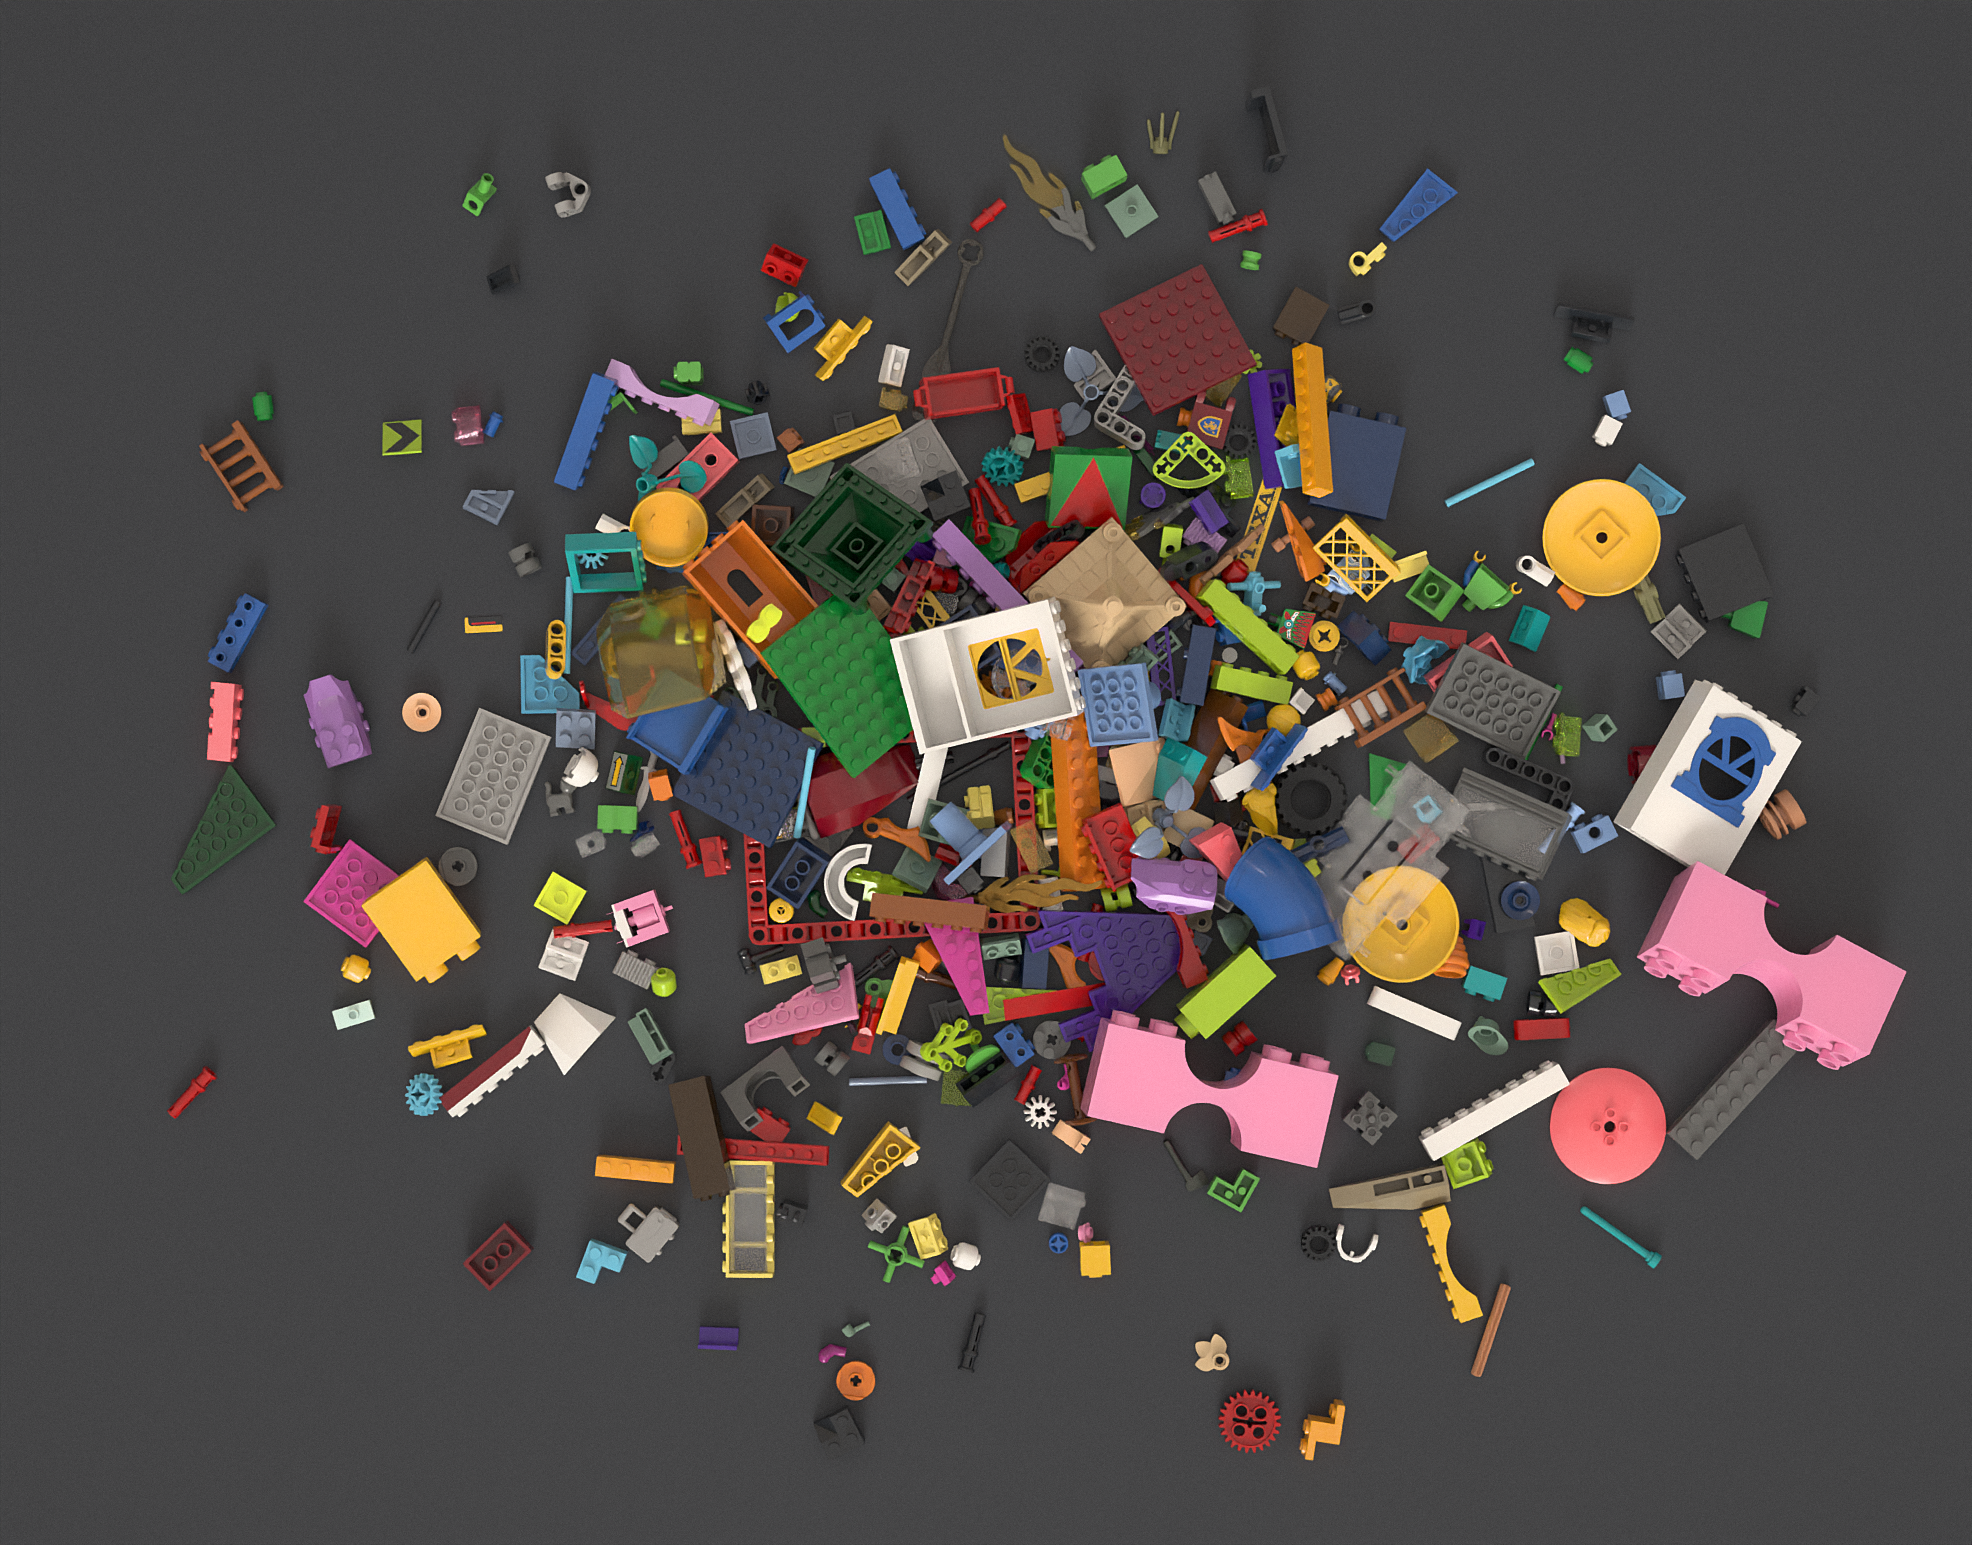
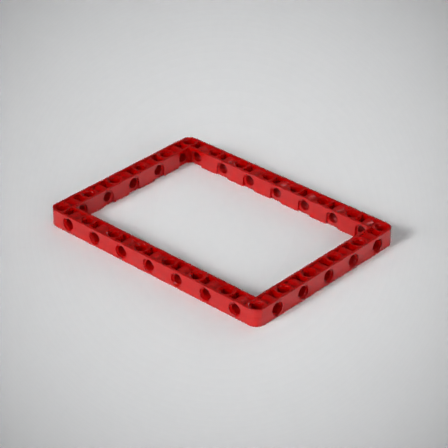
M914 730L910 732L908 738L901 739L898 743L916 742ZM1017 731L984 738L1011 737L1018 877L1029 874L1038 875L1033 785L1025 780L1017 769V763L1025 759L1031 745V738L1026 736L1024 732L1019 733ZM1020 800H1029L1030 807L1027 810L1020 809ZM744 834L749 938L755 945L807 943L822 937L825 942L930 936L925 924L924 927L920 926L919 931L912 932L909 929L910 921H905L904 925L896 924L892 919H887L886 922L864 919L856 921L769 924L765 875V845ZM1024 838L1032 840V846L1028 849H1024L1021 846V841ZM757 852L760 854L761 858L758 863H753L750 860L751 853ZM754 891L762 893L761 901L756 902L752 899ZM1020 901V905L1028 907L1029 911L989 913V918L993 917L997 920V926L995 928L988 927L987 930H982L981 933L1035 930L1040 925L1038 914L1040 907ZM1029 915L1036 918V923L1033 926H1028L1025 923V918ZM876 923L881 926L879 934H873L870 931L872 924ZM837 925L842 928L840 936L832 934L833 926ZM797 927L803 930L801 938L793 936V930ZM756 930L764 932L765 937L763 940H757L754 937Z

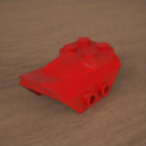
M1035 521L1020 535L1017 549L1005 556L1004 563H1007L1010 568L1009 583L1023 596L1025 590L1080 544L1078 539L1074 541L1050 542L1037 554L1033 550L1036 540L1057 528H1048L1046 521Z

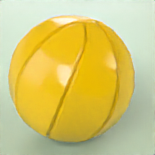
M1287 704L1276 705L1269 711L1267 716L1269 730L1272 727L1276 728L1285 737L1295 723L1301 724L1298 711L1293 706Z

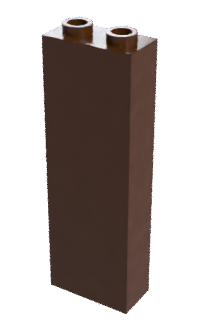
M1210 689L1203 706H1201L1191 725V734L1188 741L1182 742V744L1208 757L1192 786L1194 791V801L1190 807L1192 810L1196 808L1228 747L1221 733L1218 717H1222L1229 724L1238 728L1248 709L1246 705L1242 704L1243 699L1235 695L1231 698L1229 697L1230 693L1226 691Z

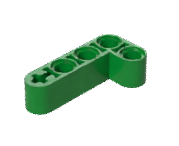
M1050 729L1043 738L1033 739L1020 768L1021 776L1038 789H1054L1053 770L1049 768L1052 760Z

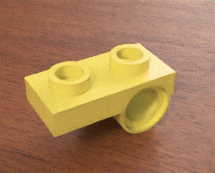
M1381 242L1367 256L1363 252H1355L1349 259V267L1356 276L1360 273L1365 275L1372 268L1370 264L1374 260L1379 262L1386 255L1384 251L1387 247ZM1360 257L1363 260V265L1356 266L1353 263V259Z
M797 955L759 966L764 985L802 974Z

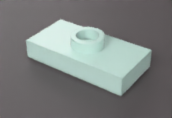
M370 1000L332 1011L337 1030L376 1018Z

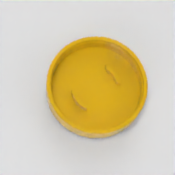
M670 487L653 490L642 497L633 510L630 520V532H636L637 539L641 540L643 557L653 564L665 567L686 564L697 556L707 540L709 523L706 511L699 500L687 491Z

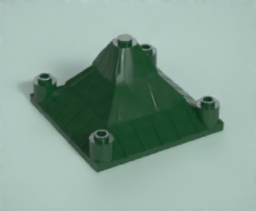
M846 462L770 549L778 555L783 564L794 566L846 603L854 614L862 615L868 611L870 606L867 598L900 562L904 555L917 541L924 543L932 538L933 522Z

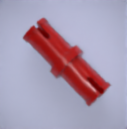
M998 198L987 209L984 208L982 213L970 222L971 227L976 232H979L987 223L993 222L995 216L1007 208L1006 204Z
M1033 1065L1030 1066L1025 1079L1021 1081L1022 1085L1014 1100L1023 1105L1026 1104L1032 1089H1035L1034 1085L1042 1070Z

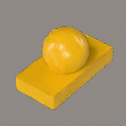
M815 1101L806 1119L834 1135L843 1117Z

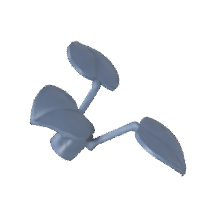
M1071 346L1065 355L1064 370L1067 377L1073 382H1078L1083 378L1086 385L1083 391L1085 399L1081 407L1077 403L1070 402L1063 405L1059 412L1062 415L1061 429L1064 431L1065 436L1076 435L1084 431L1091 421L1090 412L1084 410L1088 400H1095L1099 395H1107L1108 393L1107 391H1099L1097 386L1089 384L1086 376L1094 373L1096 369L1095 358L1089 352ZM1121 384L1118 386V389L1125 391L1127 386ZM1136 385L1120 411H1130L1144 400ZM1111 400L1113 407L1118 405L1116 401Z
M1179 776L1177 781L1167 790L1164 797V803L1167 808L1165 810L1158 808L1154 811L1152 819L1157 827H1149L1144 830L1132 844L1130 852L1147 859L1156 857L1164 845L1161 839L1164 836L1161 827H1172L1185 837L1180 844L1182 853L1189 858L1202 857L1189 840L1206 830L1202 827H1195L1187 835L1173 824V816L1170 814L1177 813L1178 810L1186 811L1193 804L1194 791L1191 784L1184 777Z

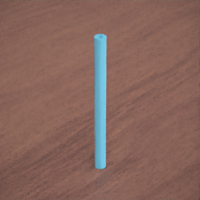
M1530 458L1444 500V502L1449 507L1534 466L1535 463Z
M566 577L564 624L566 626V659L563 674H570L573 587L570 577Z
M812 746L808 747L793 834L794 838H801L816 750Z

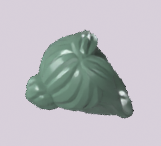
M1237 913L1227 914L1224 918L1217 920L1218 930L1224 942L1234 954H1237L1254 924L1246 914L1241 915Z

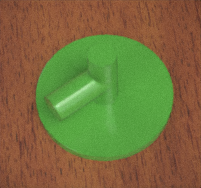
M970 1044L974 1053L967 1059L965 1068L968 1073H971L1000 1052V1049L993 1044L979 1047L978 1044Z

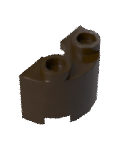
M1311 582L1303 600L1302 609L1312 613L1313 610L1320 612L1319 616L1330 620L1331 617L1338 618L1346 597L1333 591L1330 592L1324 587Z

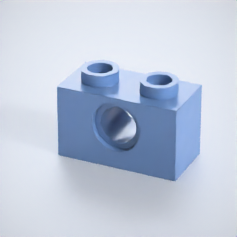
M1676 670L1660 672L1661 676L1656 677L1659 700L1685 696L1682 673L1676 674Z
M1601 813L1592 817V822L1586 825L1582 822L1574 826L1575 830L1571 834L1580 853H1585L1618 837L1608 815L1603 816ZM1592 827H1596L1598 830V835L1595 838L1589 835V830Z

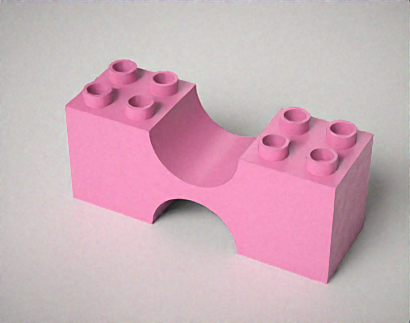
M1699 861L1674 877L1637 955V958L1646 962L1644 969L1647 972L1660 978H1666L1667 974L1681 981L1679 988L1693 996H1700L1702 992L1708 993L1730 980L1732 974L1751 976L1762 982L1771 992L1777 1006L1775 1030L1784 1035L1782 1042L1786 1046L1797 1051H1804L1807 1047L1819 1054L1817 1061L1820 1064L1838 1070L1840 1065L1843 1067L1870 1054L1906 971L1838 935L1811 949L1808 955L1791 953L1779 946L1766 928L1764 907L1767 897Z
M1118 1010L1112 1011L1111 1019L1101 1017L1080 1107L1087 1116L1164 1133L1168 1122L1180 1109L1194 1103H1211L1220 1106L1225 1111L1231 1126L1230 1142L1240 1151L1317 1168L1338 1080V1075L1328 1070L1330 1061L1306 1053H1301L1299 1062L1291 1061V1052L1280 1047L1264 1044L1262 1054L1251 1051L1247 1063L1237 1076L1226 1081H1205L1196 1078L1190 1071L1185 1058V1040L1177 1035L1178 1027L1174 1026L1173 1023L1151 1018L1149 1028L1138 1026L1140 1018L1135 1017L1136 1015Z

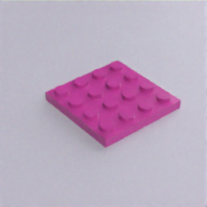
M349 839L303 902L367 948L379 932V929L361 906L362 902L400 875Z

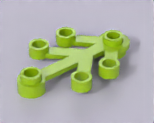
M959 1018L956 1020L954 1027L948 1023H943L934 1040L926 1042L921 1046L920 1055L925 1061L930 1062L934 1060L941 1070L948 1072L952 1068V1062L943 1059L938 1053L945 1052L954 1060L955 1065L963 1067L966 1064L967 1058L964 1055L958 1054L953 1048L968 1043L972 1045L979 1044L982 1040V1035L980 1031L972 1028L967 1030L963 1037L955 1039L960 1031L967 1029L968 1022ZM944 1036H947L945 1041L942 1044H940Z

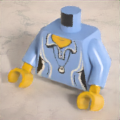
M1351 543L1348 544L1352 549L1348 553H1360V546L1358 544L1355 546ZM1346 556L1341 559L1337 566H1346ZM1348 557V566H1360V557ZM1362 557V567H1370L1368 557ZM1334 569L1327 575L1320 573L1323 576L1321 581L1315 580L1316 583L1322 585L1328 591H1333L1343 596L1347 594L1352 595L1355 592ZM1348 570V577L1351 580H1359V570ZM1362 570L1361 580H1366L1370 576V570ZM1361 583V590L1368 595L1372 588L1367 583Z

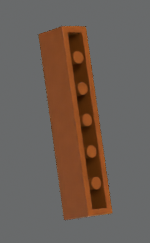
M872 893L869 916L874 917L875 921L886 922L887 919H892L896 924L905 925V921L913 922L914 926L924 927V923L932 924V928L943 929L945 925L951 926V930L962 931V928H970V932L981 933L982 930H987L990 907L987 905Z

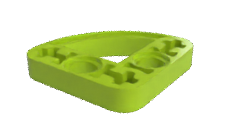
M1192 432L1183 433L1153 465V473L1160 480L1171 486L1187 489L1205 486L1215 481L1225 471L1224 462ZM1191 435L1193 437V444H1187L1184 447L1187 451L1183 453L1182 449L1176 446V444L1179 442L1182 445L1185 442L1184 436L1189 437ZM1201 448L1208 451V456L1204 460L1197 457V451ZM1172 449L1180 451L1181 455L1178 460L1170 459L1169 453ZM1188 453L1210 473L1197 480H1179L1168 475ZM1211 455L1215 457L1212 460L1215 464H1222L1220 472H1212L1213 466L1210 463L1208 466L1204 464L1210 459ZM1166 456L1168 461L1174 465L1170 467L1168 464L1165 467L1166 473L1163 474L1161 472L1158 474L1156 466L1158 464L1162 466L1166 462L1162 459Z

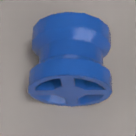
M1059 1232L1051 1235L1049 1238L1050 1249L1055 1253L1066 1251L1068 1248L1067 1237Z

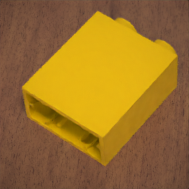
M425 857L362 902L361 906L416 982L424 976L429 983L434 982L449 970L444 964L449 958L457 954L461 961H463L481 948L476 939L481 937L480 929L428 857Z

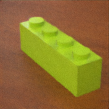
M1223 662L1222 666L1215 665L1210 688L1273 703L1289 704L1293 682L1287 681L1288 677L1276 675V678L1269 677L1270 673L1258 671V674L1251 673L1252 669L1240 667V670L1233 669L1234 665Z

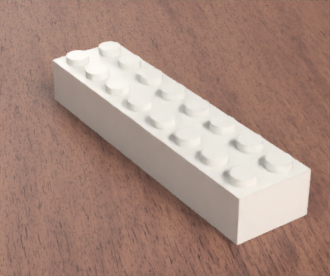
M1545 1061L1539 1065L1540 1069L1534 1072L1533 1070L1527 1071L1522 1075V1079L1518 1081L1514 1079L1506 1083V1088L1490 1092L1488 1098L1484 1100L1480 1098L1471 1103L1472 1107L1466 1110L1465 1108L1458 1110L1454 1113L1455 1116L1448 1119L1446 1117L1438 1122L1437 1127L1433 1129L1428 1127L1421 1131L1422 1135L1418 1138L1428 1156L1435 1161L1570 1085L1560 1065L1554 1061Z

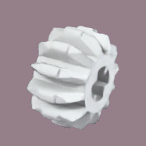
M1039 1095L1038 1102H1036L1034 1097H1031L1033 1105L1026 1102L1025 1105L1031 1109H1025L1024 1113L1031 1114L1025 1120L1033 1119L1031 1122L1032 1127L1038 1122V1128L1041 1129V1122H1044L1046 1127L1049 1126L1047 1119L1054 1122L1055 1118L1050 1116V1114H1056L1057 1111L1050 1110L1055 1106L1054 1103L1047 1105L1050 1100L1049 1097L1042 1102V1095ZM1043 1107L1045 1114H1041L1039 1117L1036 1116L1037 1112L1035 1109Z

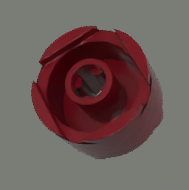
M1656 745L1631 746L1629 750H1632V753L1627 756V768L1629 776L1634 778V781H1631L1633 785L1637 782L1657 747Z

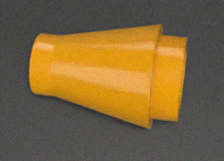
M1335 957L1318 971V979L1327 986L1331 983L1333 984L1341 968L1344 966V962Z

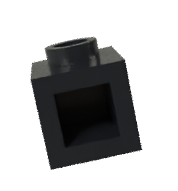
M1235 798L1229 802L1226 799L1213 802L1216 825L1222 822L1233 828L1237 823L1244 821L1240 798Z

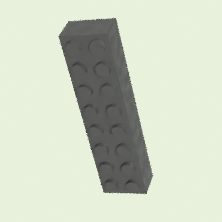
M1768 1018L1666 1130V1133L1694 1159L1698 1160L1797 1052V1050L1786 1046L1782 1042L1784 1035L1775 1030L1777 1022L1774 1019Z

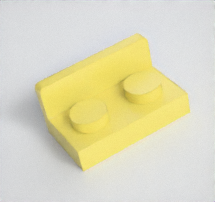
M936 1213L908 1223L921 1260L939 1255L948 1250L947 1239L943 1235L941 1222L937 1218Z

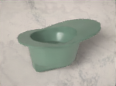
M1479 1016L1474 1026L1468 1031L1469 1038L1485 1053L1490 1055L1505 1053L1508 1049V1042L1500 1033L1499 1025L1494 1020Z

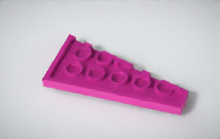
M973 897L948 900L951 902L974 904ZM924 923L970 1016L990 1013L978 933L970 932V928H962V931L951 930V926L944 925L943 929L932 928V924Z

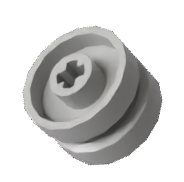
M910 1039L906 1050L916 1057L904 1055L899 1065L916 1075L939 1081L942 1070L933 1065V1063L937 1064L934 1060L928 1062L922 1058L920 1049L923 1043ZM944 1052L938 1053L943 1059H948L949 1057Z

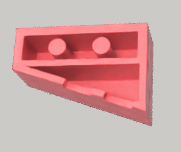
M1220 822L1193 837L1189 842L1197 848L1199 853L1209 863L1216 867L1219 876L1227 882L1234 866L1242 857V853L1232 828Z

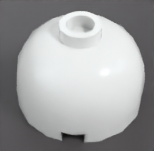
M584 747L579 749L581 753L578 756L576 754L573 755L564 770L567 776L562 777L565 782L575 787L585 786L590 781L594 782L599 775V772H597L598 760L594 754Z

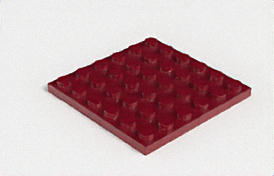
M1202 264L1099 313V318L1153 416L1257 364Z

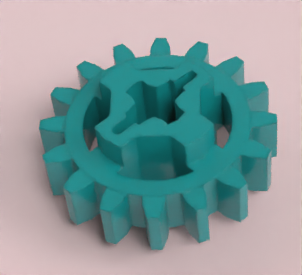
M998 446L997 450L991 448L990 452H986L982 461V471L986 472V478L991 477V483L997 481L998 486L1004 483L1007 487L1009 482L1014 485L1016 480H1020L1024 468H1022L1024 462L1019 461L1020 455H1014L1015 450L1009 452L1008 447L1002 450Z

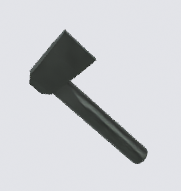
M1170 1139L1164 1140L1163 1144L1186 1181L1185 1187L1188 1191H1194L1210 1183L1203 1170H1200L1192 1177Z

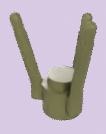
M1176 111L1168 142L1167 138H1164L1165 114L1161 113L1159 137L1155 138V141L1151 121L1147 119L1150 149H1153L1154 154H1168V150H1171L1180 114L1179 111Z

